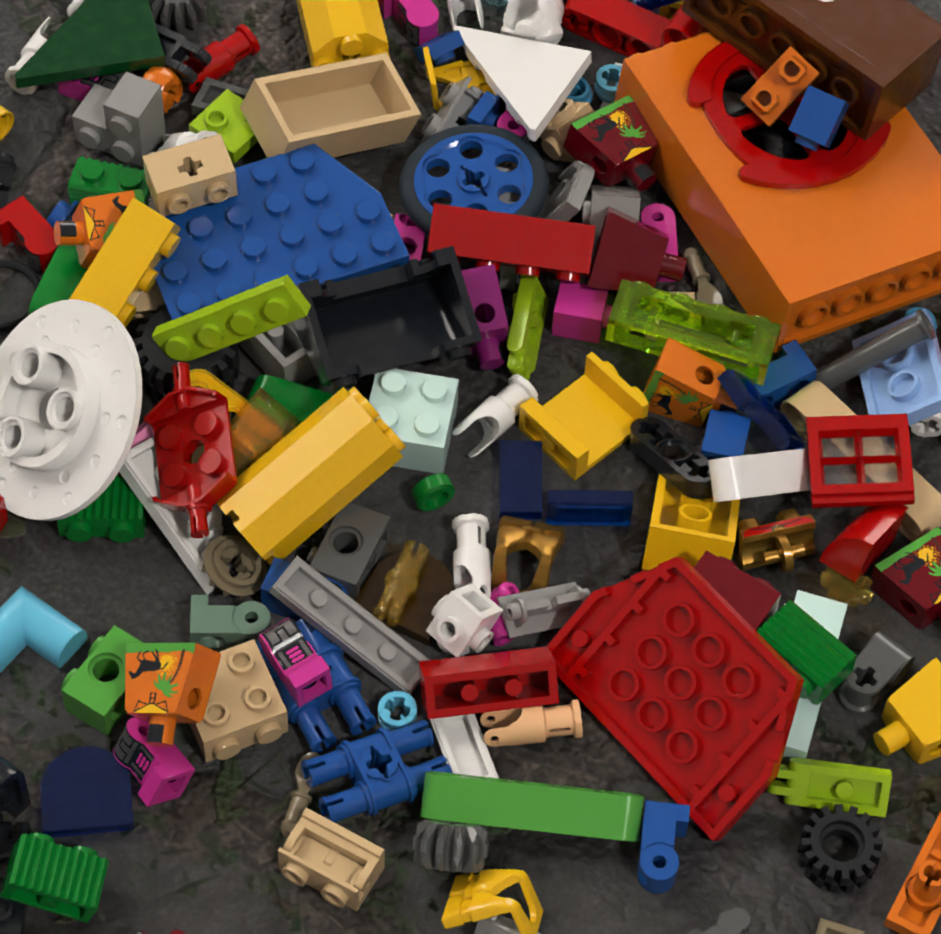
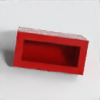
M905 505L867 506L826 547L819 561L856 583L892 545L909 507Z

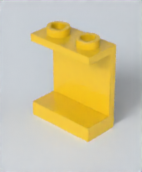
M590 352L586 355L584 375L543 406L533 397L520 405L518 429L575 481L630 438L631 424L639 418L643 419L648 416L649 402L639 388L631 387L619 376L616 368L610 362L602 361L595 353Z

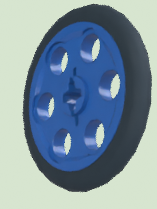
M476 124L448 128L432 135L419 144L406 160L399 180V195L404 210L410 220L428 235L430 234L433 212L430 202L435 198L444 197L451 201L450 206L537 217L544 206L549 188L546 165L532 145L521 136L507 129ZM469 148H476L482 152L475 159H467L461 155L464 150ZM504 161H511L517 165V168L510 172H502L496 167ZM436 166H442L449 170L442 177H433L428 174V171ZM467 180L473 184L467 185ZM481 184V190L479 187H475V185ZM513 192L518 194L520 199L508 204L500 201L499 197L504 193Z

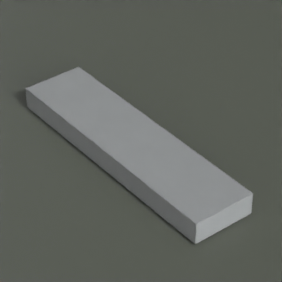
M296 556L271 587L269 593L333 643L340 646L343 651L394 691H404L411 694L420 682L418 662L430 659L300 557Z

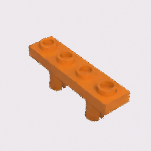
M941 811L884 922V926L899 934H931L941 915Z

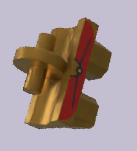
M793 508L780 511L775 516V522L761 525L760 521L755 518L741 520L738 523L739 564L742 569L748 570L777 563L781 572L793 571L795 558L815 554L813 533L816 528V521L811 514L800 516Z

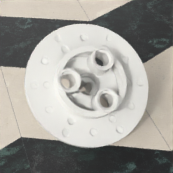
M75 299L60 300L47 304L22 320L0 346V495L4 497L6 509L18 516L37 521H55L67 518L85 509L115 479L133 444L142 406V373L138 353L129 332L122 322L110 311L97 304Z

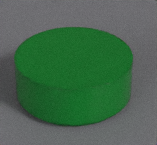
M437 473L417 483L412 489L411 497L419 510L426 512L434 511L446 505L453 498L455 487L447 474Z

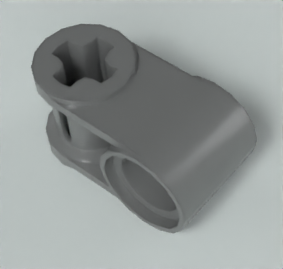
M881 631L876 632L856 658L853 672L845 679L839 690L838 699L841 706L846 711L855 715L868 714L889 690L903 679L916 656Z

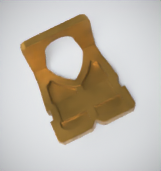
M506 515L502 516L499 522L491 571V591L502 583L508 582L507 555L520 550L530 551L540 562L532 584L527 589L519 590V593L548 587L552 563L564 544L567 530L561 526L536 522L533 525L531 520Z

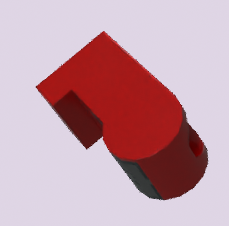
M22 195L0 209V244L4 247L13 242L27 256L30 268L35 272L43 274L58 247L54 241V228Z

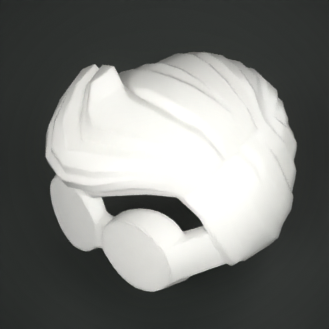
M508 0L503 18L504 24L501 27L500 34L557 45L563 37L561 27L564 14L563 0Z

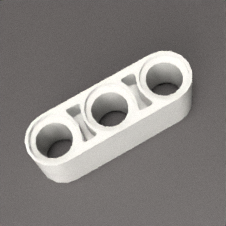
M807 448L708 460L713 502L810 490Z

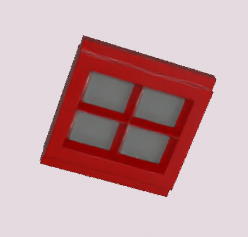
M907 413L806 417L812 508L915 504Z

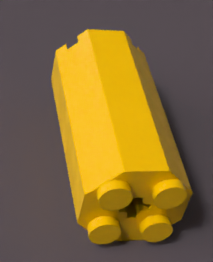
M296 0L311 67L387 53L390 58L389 44L377 0Z
M354 386L349 391L344 387L239 475L236 486L217 502L225 515L229 514L233 519V525L258 554L265 561L267 560L270 566L274 557L282 560L403 458L400 452L406 445L379 417V413Z

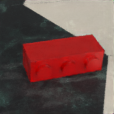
M548 646L418 662L422 704L428 719L559 703L556 661Z

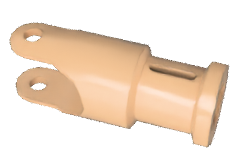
M578 699L571 700L570 704L533 706L484 712L480 716V722L484 727L493 728L486 731L483 736L484 743L490 747L543 743L549 737L573 735L575 738L583 737L581 710ZM489 716H493V717H494V719H492V720H488L487 718H488ZM494 736L498 737L497 740H491Z

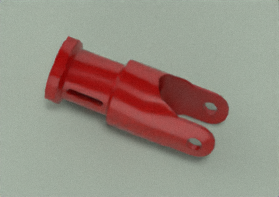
M240 24L235 28V32L220 42L217 40L213 41L203 48L213 57L208 66L195 62L192 58L182 63L191 67L195 73H198V79L195 83L188 85L189 90L192 93H198L206 77L219 80L233 71L236 63L248 55L254 56L260 51L258 40L246 25Z

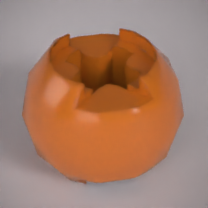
M155 66L149 68L142 78L161 85L164 114H166L174 103H179L183 93L181 80L168 67Z

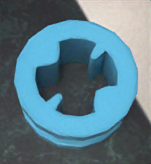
M615 64L604 65L596 73L594 91L600 100L607 103L614 102L621 66ZM609 81H615V87L608 86Z
M393 691L384 695L379 701L378 722L381 728L393 731L416 723L417 704L410 694L404 691ZM395 707H402L406 717L401 714L400 720L391 719V711L394 712Z

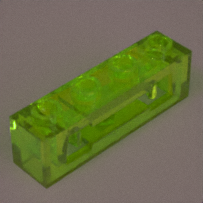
M622 279L608 319L605 340L659 356L669 337L724 365L726 368L725 375L763 386L781 324L771 322L763 316H749L732 311L727 306L721 304L711 305L697 301L683 293H670L659 290L645 282H631ZM633 330L657 338L656 341L630 334V332ZM721 356L747 363V367L720 360Z

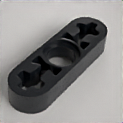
M653 417L639 418L631 424L630 448L687 497L706 499L713 496L708 458L660 419ZM666 456H679V457H682V459H676V460H674V459H668V458H665V457H666Z

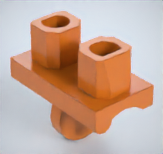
M790 46L740 99L771 127L821 74Z

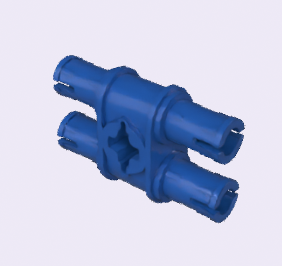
M301 618L295 624L301 631L304 639L310 643L317 655H321L329 666L333 685L332 689L300 708L297 706L265 655L259 639L256 641V644L286 707L288 721L292 722V724H298L310 746L311 752L321 754L323 753L320 746L322 742L326 750L331 749L337 742L336 736L330 730L321 711L332 706H338L352 735L362 734L361 724L366 732L374 727L377 720L371 714L360 694L362 683L358 677L353 676L343 658L344 652L342 648L335 643H331L327 637L313 626H307L304 619ZM311 683L303 689L311 688L314 685V683Z
M422 719L393 731L387 728H379L376 730V733L351 742L347 740L341 741L335 751L309 760H303L301 762V770L304 779L310 777V780H307L306 783L309 788H314L317 785L343 776L350 779L354 786L336 794L321 797L319 799V807L322 816L328 814V817L325 818L333 822H338L361 813L367 816H375L379 810L404 801L412 803L418 797V793L423 791L425 771L452 773L450 764L443 766V764L447 763L444 755L412 767L404 765L400 757L434 745L431 728L424 730L425 727H428V722Z

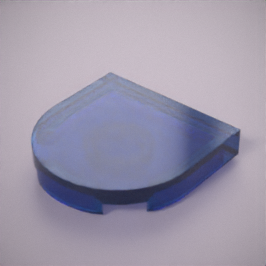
M78 747L62 753L50 763L44 772L40 787L43 834L57 838L134 830L130 776L127 768L115 759L113 753L98 747Z

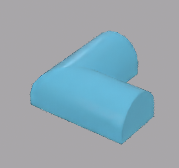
M22 585L0 607V673L26 646L60 669L88 640L87 632Z

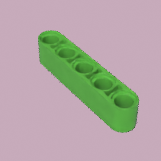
M425 771L420 817L440 821L638 842L640 841L644 796L618 791Z

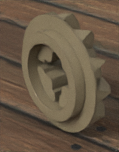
M235 535L216 537L208 544L201 555L204 559L201 572L208 574L210 578L209 586L216 585L223 592V597L235 595L240 601L246 596H254L261 589L267 575L266 563L246 539ZM235 557V570L238 573L232 577L229 573L230 567L227 564Z

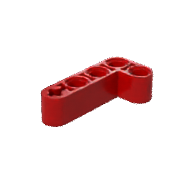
M567 0L564 4V14L561 23L570 32L626 57H630L635 53L654 50L671 42L676 43L703 32H709L707 28L681 11L683 4L670 20L626 0Z

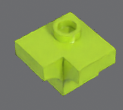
M226 89L189 124V132L197 134L200 131L207 130L221 134L231 161L235 164L258 140L240 109L244 99Z

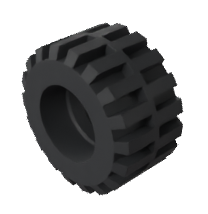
M164 304L157 307L156 314L149 312L144 317L145 324L138 325L136 330L137 338H134V345L141 366L142 389L146 394L151 393L152 400L157 404L169 392L173 391L174 380L171 367L179 362L188 363L190 365L189 370H207L233 389L235 387L234 379H238L240 372L238 343L195 360L178 361L168 357L152 338L156 326L170 321Z

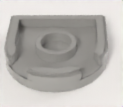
M580 160L570 164L558 177L562 182L555 189L552 196H547L544 206L537 217L568 222L581 210L595 173L594 168Z

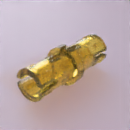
M414 540L405 541L394 569L387 572L384 580L386 587L372 612V615L382 623L388 612L387 626H396L399 623L408 598L416 593L419 585L417 578L426 559L430 555L429 549L420 543L413 557V549L416 544Z

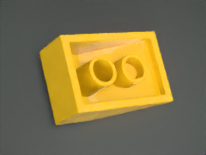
M659 473L641 569H653L658 564L675 557H683L695 567L706 550L717 557L722 556L731 560L736 539L740 499L713 502V496L706 499H693L684 495Z

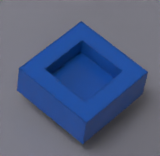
M459 30L443 33L413 48L419 63L424 62L423 47L428 46L431 60H433L435 65H438L455 57L456 55L453 50L465 43Z
M486 91L467 116V125L476 124L497 127V121L501 116L499 114L500 97Z

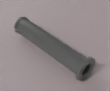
M918 309L916 316L829 364L819 369L817 368L816 380L832 390L928 337L933 340L936 338L933 326L925 313Z

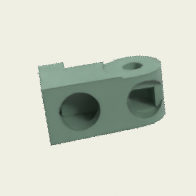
M191 595L190 643L196 642L214 651H223L253 639L256 642L260 633L271 628L270 612L260 602L247 601L238 606L209 605V595Z

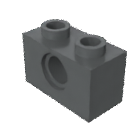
M350 502L324 524L322 531L324 538L319 548L312 547L306 563L325 578L332 579L343 585L348 592V596L355 600L377 566L390 540V517ZM342 549H350L354 552L349 554H342L338 551Z

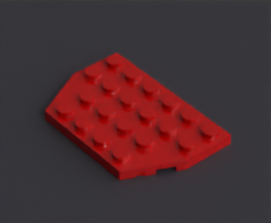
M672 558L658 564L653 569L643 570L631 575L629 579L593 591L548 643L547 646L556 661L557 676L677 804L690 805V818L712 841H720L777 777L804 679L685 558Z

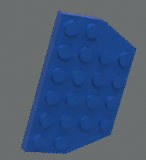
M311 144L286 154L275 155L236 167L237 196L230 197L220 203H210L192 208L182 214L165 216V218L181 228L178 233L181 240L174 253L169 258L163 256L155 266L154 270L159 272L155 285L171 321L287 274L296 286L299 283L318 279L321 285L324 281L333 279V282H338L403 266L410 260V255L381 193L316 144Z

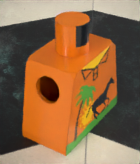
M142 189L86 197L80 200L72 215V221L55 222V244L76 245L79 264L84 269H88L132 198L134 197L145 204Z
M669 337L643 392L649 402L648 412L693 426H702L710 409L736 412L742 395L720 387L726 372L724 365Z
M196 642L126 643L125 710L127 714L149 722L146 744L171 748L173 747L176 723H199L203 720L221 653Z

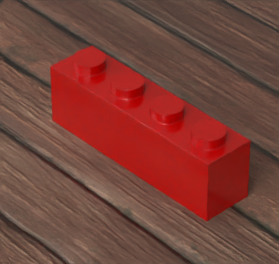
M434 203L427 254L428 256H433L432 252L434 250L454 246L458 263L459 260L475 262V268L494 264L496 272H499L500 266L515 267L516 275L536 278L539 277L540 271L556 273L555 280L579 283L580 277H588L590 273L596 225Z

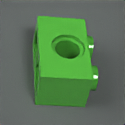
M115 625L105 637L100 636L94 641L89 650L88 658L79 669L74 668L67 674L61 687L65 710L106 736L112 732L127 713L125 710L126 643H143ZM105 675L116 676L114 680L109 682L99 681Z

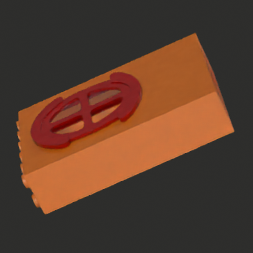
M703 32L695 37L676 43L671 42L654 50L635 53L623 60L614 102L628 95L634 100L658 140V148L649 167L657 175V180L773 353L781 351L783 345L795 339L801 344L941 293V155L906 107L866 141L847 129L843 142L837 148L825 150L819 145L817 151H813L802 146L809 157L802 160H793L765 152L743 137L742 131L766 124L754 112L739 117H732L727 114L723 102V89L726 81L751 73L757 82L766 70L714 33ZM800 96L778 120L784 121L790 127L803 97Z

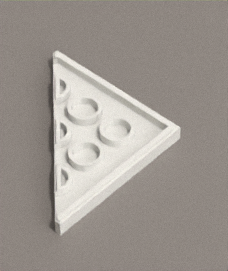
M456 25L453 28V31L459 30L465 44L462 46L465 49L467 58L476 69L482 71L485 75L486 83L496 96L504 100L506 109L519 125L522 124L527 130L528 138L534 142L537 141L592 63L591 51Z
M153 436L130 449L119 472L208 595L217 586H209L210 578L208 574L201 572L204 564V559L201 555L213 539L223 535L224 527L221 526L222 510L216 503L212 507V511L206 513L210 534L207 537L203 535L204 538L197 539L191 537L190 519L186 512L165 509L153 502L152 497L156 496L161 499ZM204 445L199 446L193 452L192 464L199 461L205 450Z

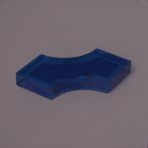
M727 369L717 377L736 407L759 425L777 449L786 451L805 448L804 441L786 415L775 408L760 393L749 377L732 369Z

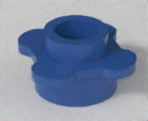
M61 200L51 212L47 222L54 228L56 221H72V215L79 202L75 200L69 205Z

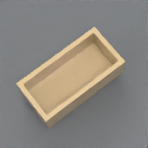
M387 53L256 78L240 106L267 158L286 154L311 144H316L334 158L406 141L421 116V112Z

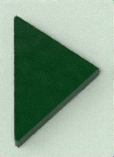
M85 0L15 74L16 88L165 66V56L149 1Z

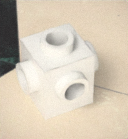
M470 583L451 591L449 595H445L438 601L431 613L434 619L426 632L437 640V645L444 652L455 657H461L473 651L479 653L493 638L494 633L490 630L503 612V609L475 585Z

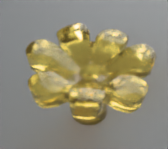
M828 566L825 571L821 572L820 584L828 589L827 598L855 607L859 603L868 604L874 596L868 590L872 586L873 581L867 576H862L855 583Z

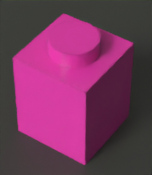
M561 281L553 313L552 335L599 344L602 328L610 329L614 306L607 304L609 290L591 288L583 283Z

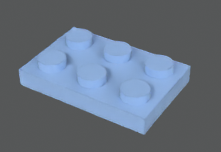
M926 308L922 309L935 331L932 317ZM916 312L852 340L853 349L916 316ZM937 336L933 340L928 337L859 375L868 415L907 413L910 426L941 412V351Z

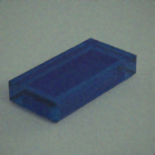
M500 440V519L506 515L526 520H542V441Z
M548 490L546 524L628 526L631 522L633 491Z

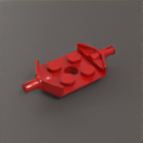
M179 362L171 367L174 380L173 391L169 392L144 416V422L153 427L161 499L156 496L152 497L153 502L165 509L186 512L190 519L191 537L199 539L204 538L203 535L207 537L210 534L206 513L211 512L212 507L231 491L238 481L227 397L216 390L192 386L190 365L185 362ZM204 445L205 450L199 461L192 464L193 452L199 446Z

